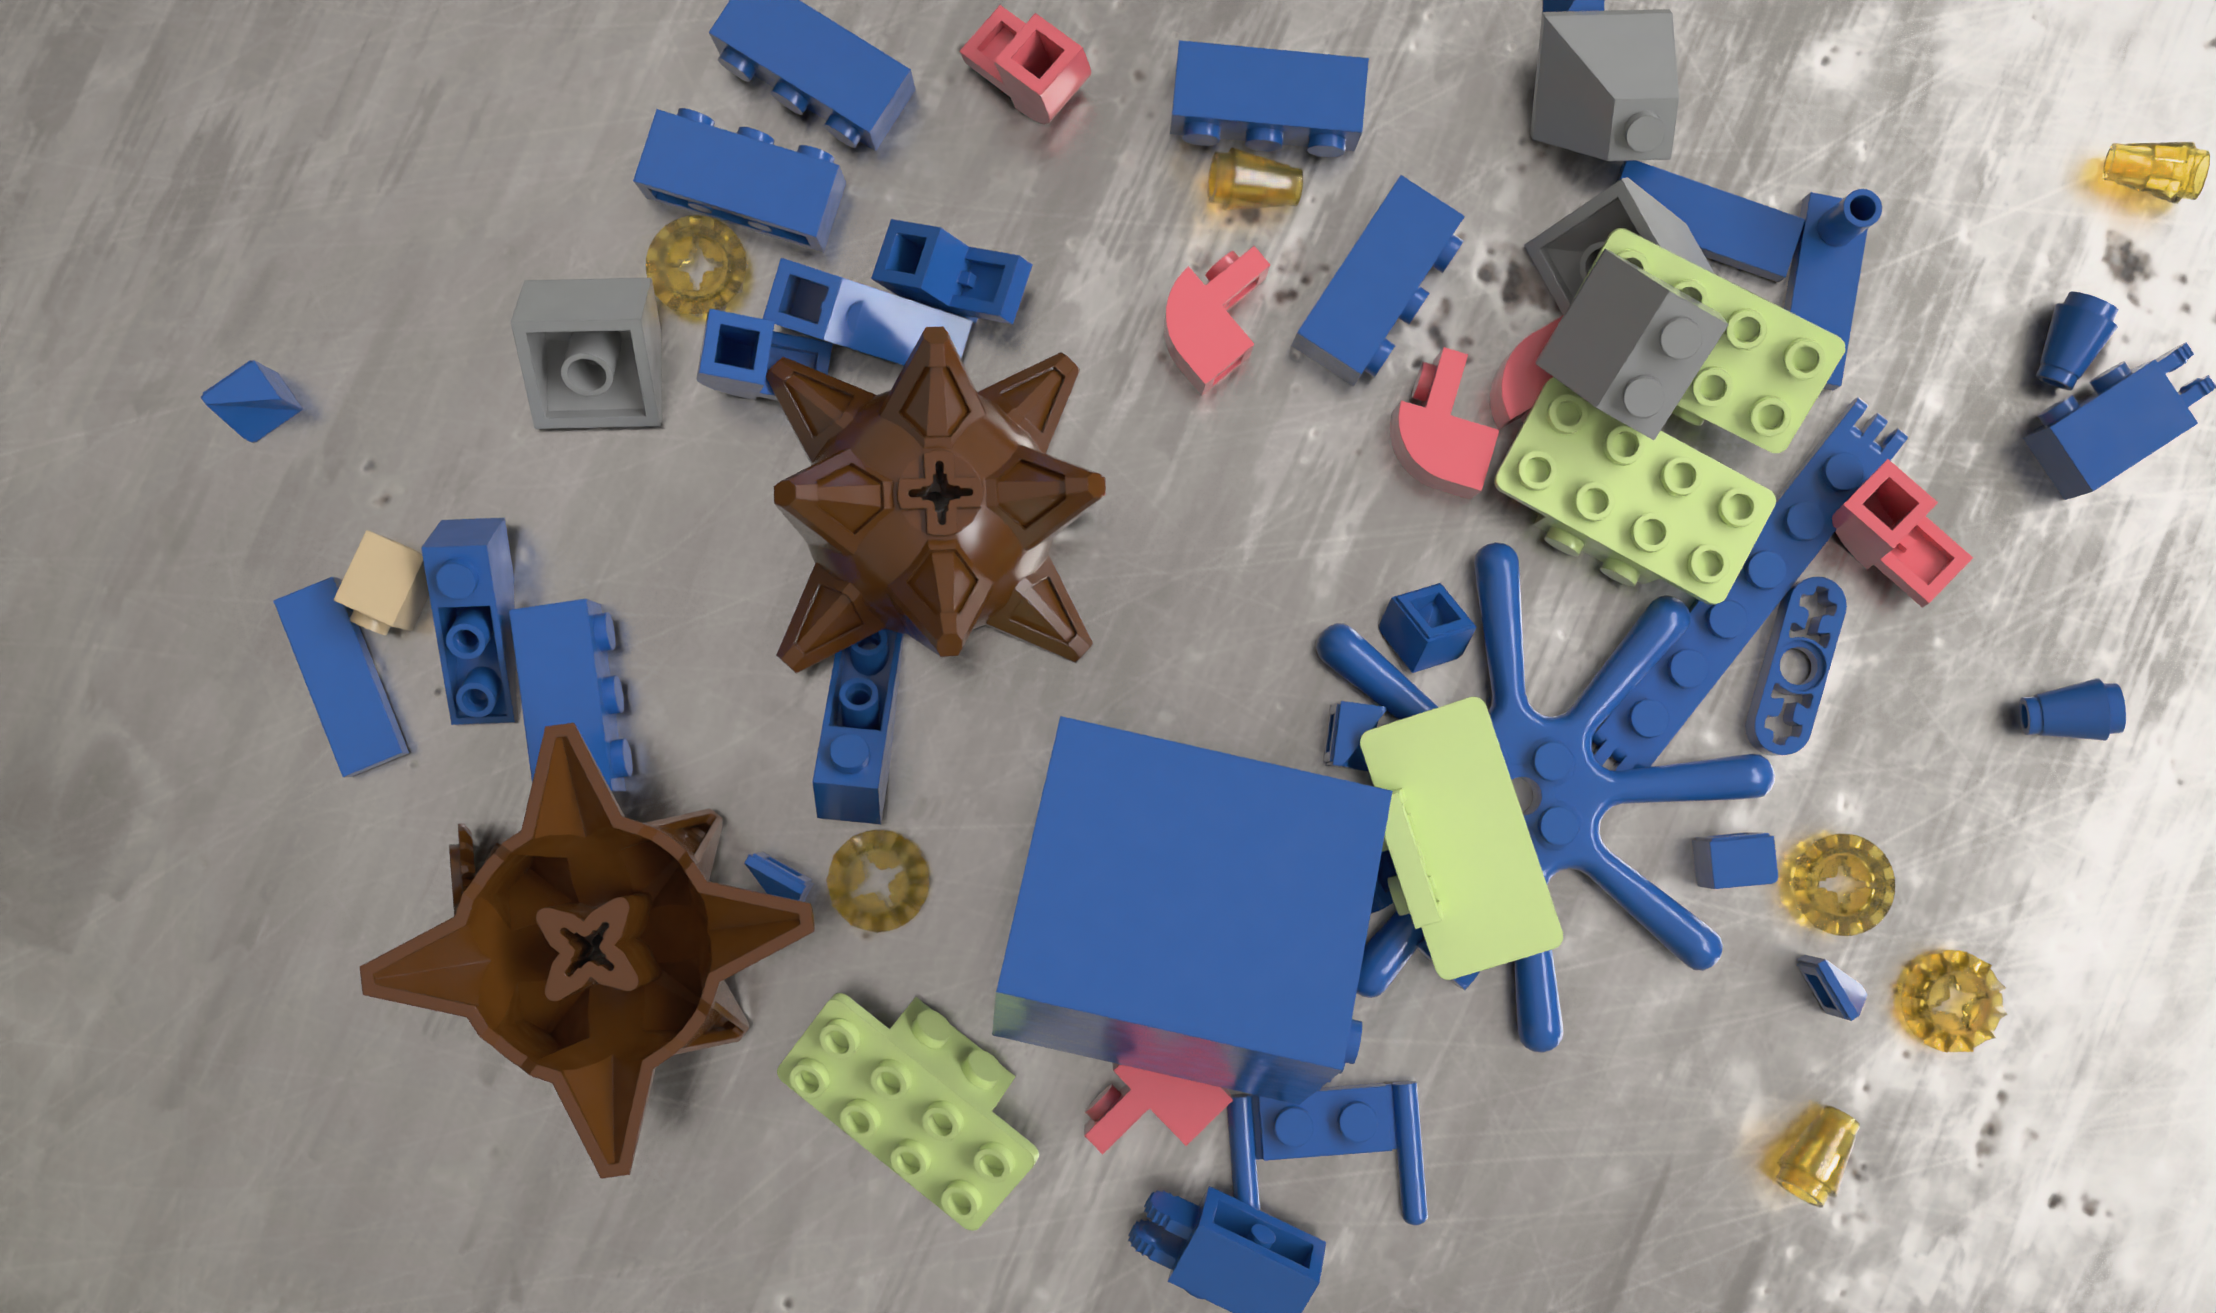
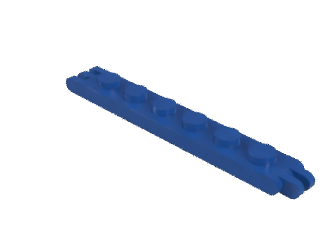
M1857 397L1847 406L1777 495L1775 507L1726 599L1715 605H1708L1695 599L1688 608L1690 625L1685 633L1596 729L1592 737V742L1596 745L1593 749V754L1601 766L1609 757H1612L1616 762L1610 770L1621 771L1651 767L1837 530L1832 524L1833 514L1887 459L1891 461L1906 442L1908 436L1897 428L1879 445L1874 440L1884 429L1888 420L1879 413H1876L1859 430L1854 424L1862 417L1868 404Z

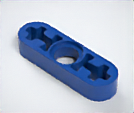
M1811 577L1797 581L1780 601L1745 723V731L1749 742L1756 750L1763 754L1771 756L1790 755L1801 750L1810 739L1847 609L1844 592L1839 585L1828 578ZM1815 591L1818 592L1817 603L1826 607V614L1812 618L1807 635H1819V643L1805 637L1790 638V629L1794 632L1805 629L1809 616V611L1805 607L1799 606L1800 598L1811 596ZM1791 648L1803 651L1811 662L1810 676L1800 685L1788 682L1780 671V660L1783 654ZM1773 689L1783 695H1801V704L1798 702L1787 703L1784 711L1783 722L1786 725L1792 726L1791 735L1779 737L1776 743L1772 742L1774 732L1769 728H1765V720L1769 717L1779 716L1785 699L1772 698Z

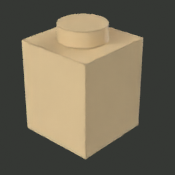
M366 530L333 601L354 609L350 621L376 633L386 636L391 626L413 631L429 597L422 553L388 537Z

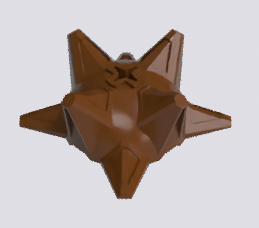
M943 326L925 327L892 389L878 395L784 356L779 359L766 373V379L811 466L773 486L774 504L807 542L815 565L776 656L797 674L883 629L909 635L940 657L958 656L971 631L986 625L1076 663L1092 646L1093 642L1049 556L1053 538L1106 496V480L1100 473L1048 455L1046 452L1080 369L1067 355L1060 352L977 392L948 331ZM931 492L936 493L937 502L947 504V506L943 507L945 508L943 512L942 510L935 512L933 501L924 500L927 497V493L928 496Z
M567 723L545 726L521 831L510 838H500L481 869L462 894L454 917L360 966L362 993L369 997L466 1017L479 1037L493 1046L505 1058L520 1067L528 1075L553 1084L600 1178L625 1176L631 1174L656 1067L677 1054L739 1042L749 1029V1024L724 979L815 932L813 908L811 903L709 881L723 826L722 817L710 808L646 823L625 817L576 724Z

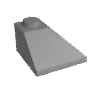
M1670 9L1542 12L1530 131L1532 139L1606 161L1671 160L1679 104V88L1673 14Z
M1628 177L1619 180L1524 244L1563 315L1572 303L1607 237L1613 230L1618 228L1627 229L1714 273L1687 224Z

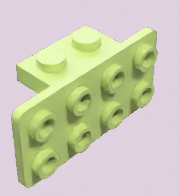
M1618 228L1613 230L1607 237L1583 283L1606 248L1719 312L1729 324L1672 413L1697 426H1701L1706 419L1771 453L1785 451L1844 355V341L1839 336L1627 229Z
M1554 377L1543 386L1494 478L1495 487L1500 492L1539 513L1533 525L1547 532L1544 538L1545 541L1556 549L1572 556H1579L1581 551L1603 562L1600 570L1605 575L1621 584L1635 587L1637 582L1644 585L1661 579L1708 605H1715L1726 599L1776 504V497L1768 488L1662 431L1659 432L1655 440L1650 439L1597 409Z
M1468 697L1366 731L1361 736L1360 746L1374 787L1393 791L1382 852L1389 850L1397 873L1396 876L1388 878L1391 896L1399 916L1410 913L1415 929L1422 928L1437 974L1445 980H1452L1559 947L1563 941V931L1485 702L1479 697Z
M834 994L777 1069V1075L785 1085L967 1230L974 1231L979 1229L1033 1168L1039 1158L1038 1149L1034 1144L992 1112L1016 1076L1003 1067L993 1055L983 1051L953 1027L943 1015L932 1010L917 997L913 999L889 1029L846 994Z

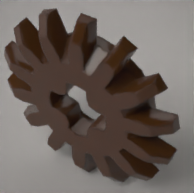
M465 823L458 824L459 844H449L454 916L462 894L475 878L472 832Z

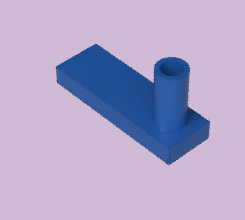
M1868 189L1854 190L1845 198L1810 192L1802 199L1799 217L1805 219L1792 257L1784 309L1839 336L1844 341L1845 353L1823 388L1831 391L1842 386L1867 231L1870 226L1879 220L1882 214L1880 198Z

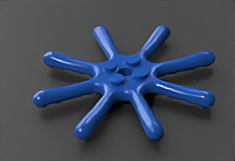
M1497 542L1486 544L1475 555L1474 565L1492 689V705L1488 712L1511 780L1517 777L1522 778L1532 789V803L1523 812L1546 883L1548 884L1551 877L1557 872L1565 869H1575L1585 873L1687 967L1696 971H1704L1711 968L1722 955L1723 944L1721 937L1706 923L1608 850L1601 839L1600 823L1604 814L1609 809L1620 804L1742 800L1764 797L1771 791L1774 784L1775 774L1772 765L1762 755L1746 754L1621 771L1608 770L1601 766L1594 758L1591 748L1592 737L1596 729L1688 629L1690 613L1687 606L1674 596L1664 595L1653 600L1572 707L1557 716L1542 715L1533 709L1526 695L1519 559L1516 551L1509 545ZM1336 623L1328 626L1320 634L1316 648L1321 660L1379 705L1387 707V711L1399 720L1439 707L1352 627L1344 623ZM1396 911L1365 945L1357 988L1358 995L1367 998L1381 995L1418 949L1417 945L1424 938L1422 928L1415 929L1410 913L1399 916ZM1549 950L1515 960L1518 1035L1520 1042L1525 1048L1540 1053L1553 1050L1560 1044L1563 1038L1562 1015L1553 952Z

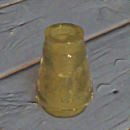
M2194 141L2112 143L2105 158L2102 177L2105 181L2115 182L2116 184L2173 204H2178L2181 199L2196 200L2206 182L2210 166V152L2206 149L2196 148Z
M1231 147L1228 153H1214L1210 164L1207 186L1208 201L1210 203L1222 204L1224 211L1282 207L1285 205L1297 206L1299 204L1303 189V170L1301 168L1290 167V165Z
M1825 1105L1820 1115L1816 1116L1777 1161L1781 1169L1775 1181L1797 1198L1813 1206L1823 1208L1828 1197L1836 1198L1856 1139L1855 1135L1861 1125L1845 1112Z

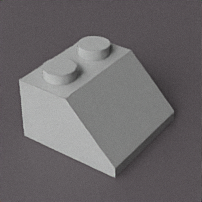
M1605 248L1535 363L1597 409L1655 440L1729 324L1719 312Z
M652 278L524 280L510 323L534 428L661 426V328Z

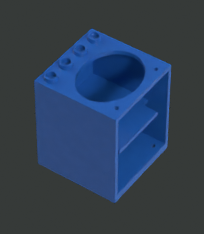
M1060 716L996 990L992 1035L1300 1105L1313 1093L1320 1091L1321 1087L1327 1082L1330 1083L1336 1075L1341 1074L1345 1063L1354 1064L1358 1055L1363 1025L1362 1021L1354 1020L1352 1016L1393 791Z

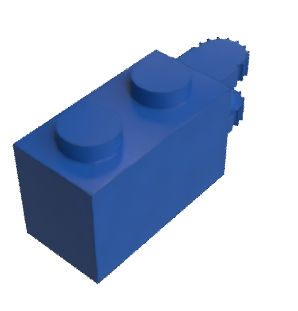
M2187 342L2178 345L2157 359L2130 369L2126 362L2123 361L2092 379L2089 383L2095 391L2077 402L2075 397L2070 395L2037 415L2043 425L2023 437V439L2064 500L2097 490L2198 424L2188 407L2216 389L2215 383L2209 375L2203 378H2195L2180 387L2177 392L2166 376V373L2180 368L2194 355Z
M1210 1186L1199 1205L1179 1196H1173L1171 1192L1167 1193L1164 1190L1152 1192L1144 1205V1212L1147 1213L1146 1217H1149L1152 1221L1150 1222L1148 1219L1147 1221L1142 1219L1140 1222L1136 1221L1128 1234V1241L1131 1242V1247H1134L1136 1252H1140L1142 1256L1146 1255L1150 1260L1171 1269L1168 1278L1169 1283L1184 1289L1193 1297L1205 1299L1232 1313H1302L1320 1283L1326 1248L1325 1241Z

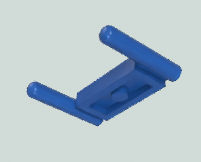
M1416 1081L1321 1087L1320 1091L1313 1093L1300 1105L1253 1094H1231L1233 1101L1227 1106L1234 1198L1260 1210L1256 1161L1259 1159L1268 1161L1385 1152L1397 1149L1402 1218L1410 1225H1421L1427 1220L1428 1208Z

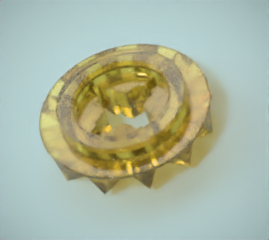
M702 215L681 217L664 226L652 240L646 256L647 278H652L655 295L674 312L678 311L698 318L703 314H707L709 309L725 311L727 304L737 294L743 292V282L746 270L749 268L743 245L734 231L723 222ZM696 243H699V248L702 250L706 261L718 266L714 267V271L704 272L702 282L699 283V290L694 285L690 274L678 269L682 267V264L692 263L693 253L697 252Z
M870 830L852 836L833 855L826 882L832 907L851 926L878 933L897 929L908 923L918 914L928 895L930 877L926 860L912 841L893 831ZM864 856L868 858L870 864L874 863L879 870H885L889 867L894 869L899 865L903 868V871L897 873L895 879L891 880L888 884V889L891 893L889 898L893 906L890 907L886 899H881L877 892H871L867 895L862 893L857 897L853 891L861 887L860 884L868 878L865 870L867 865L863 860Z
M1838 833L1814 839L1813 844L1803 854L1795 858L1797 866L1794 877L1789 882V885L1794 890L1797 902L1796 910L1803 914L1813 924L1814 928L1838 936L1858 935L1874 928L1889 912L1895 895L1894 872L1886 855L1871 841L1853 834ZM1843 866V872L1846 877L1855 878V881L1865 882V887H1855V890L1846 891L1843 896V902L1838 903L1837 893L1828 891L1825 887H1819V881H1826L1827 878L1837 877L1838 867Z
M1958 950L1938 951L1929 954L1917 962L1908 973L1901 993L1903 1016L1912 1033L1929 1047L1946 1053L1974 1052L1975 1047L1987 1040L1996 1038L1994 1031L2000 1019L2008 1014L2003 1007L2002 996L2006 987L1998 981L1991 970L1992 965L1969 952ZM1951 983H1953L1956 991L1976 994V997L1971 998L1969 1003L1962 1006L1963 1017H1961V1021H1959L1956 1013L1932 1009L1942 1006V1002L1950 998L1949 987L1952 986Z

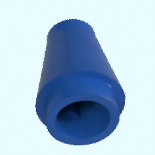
M2069 292L2064 303L2055 304L2039 363L2040 367L2035 377L2054 387L2073 390L2077 380L2082 377L2118 328L2113 321L2119 309L2098 297L2081 292Z
M2094 678L2020 699V722L2025 735L2038 734L2040 736L2106 741L2110 734L2123 733L2126 726V706L2120 686L2117 683H2103L2100 678Z

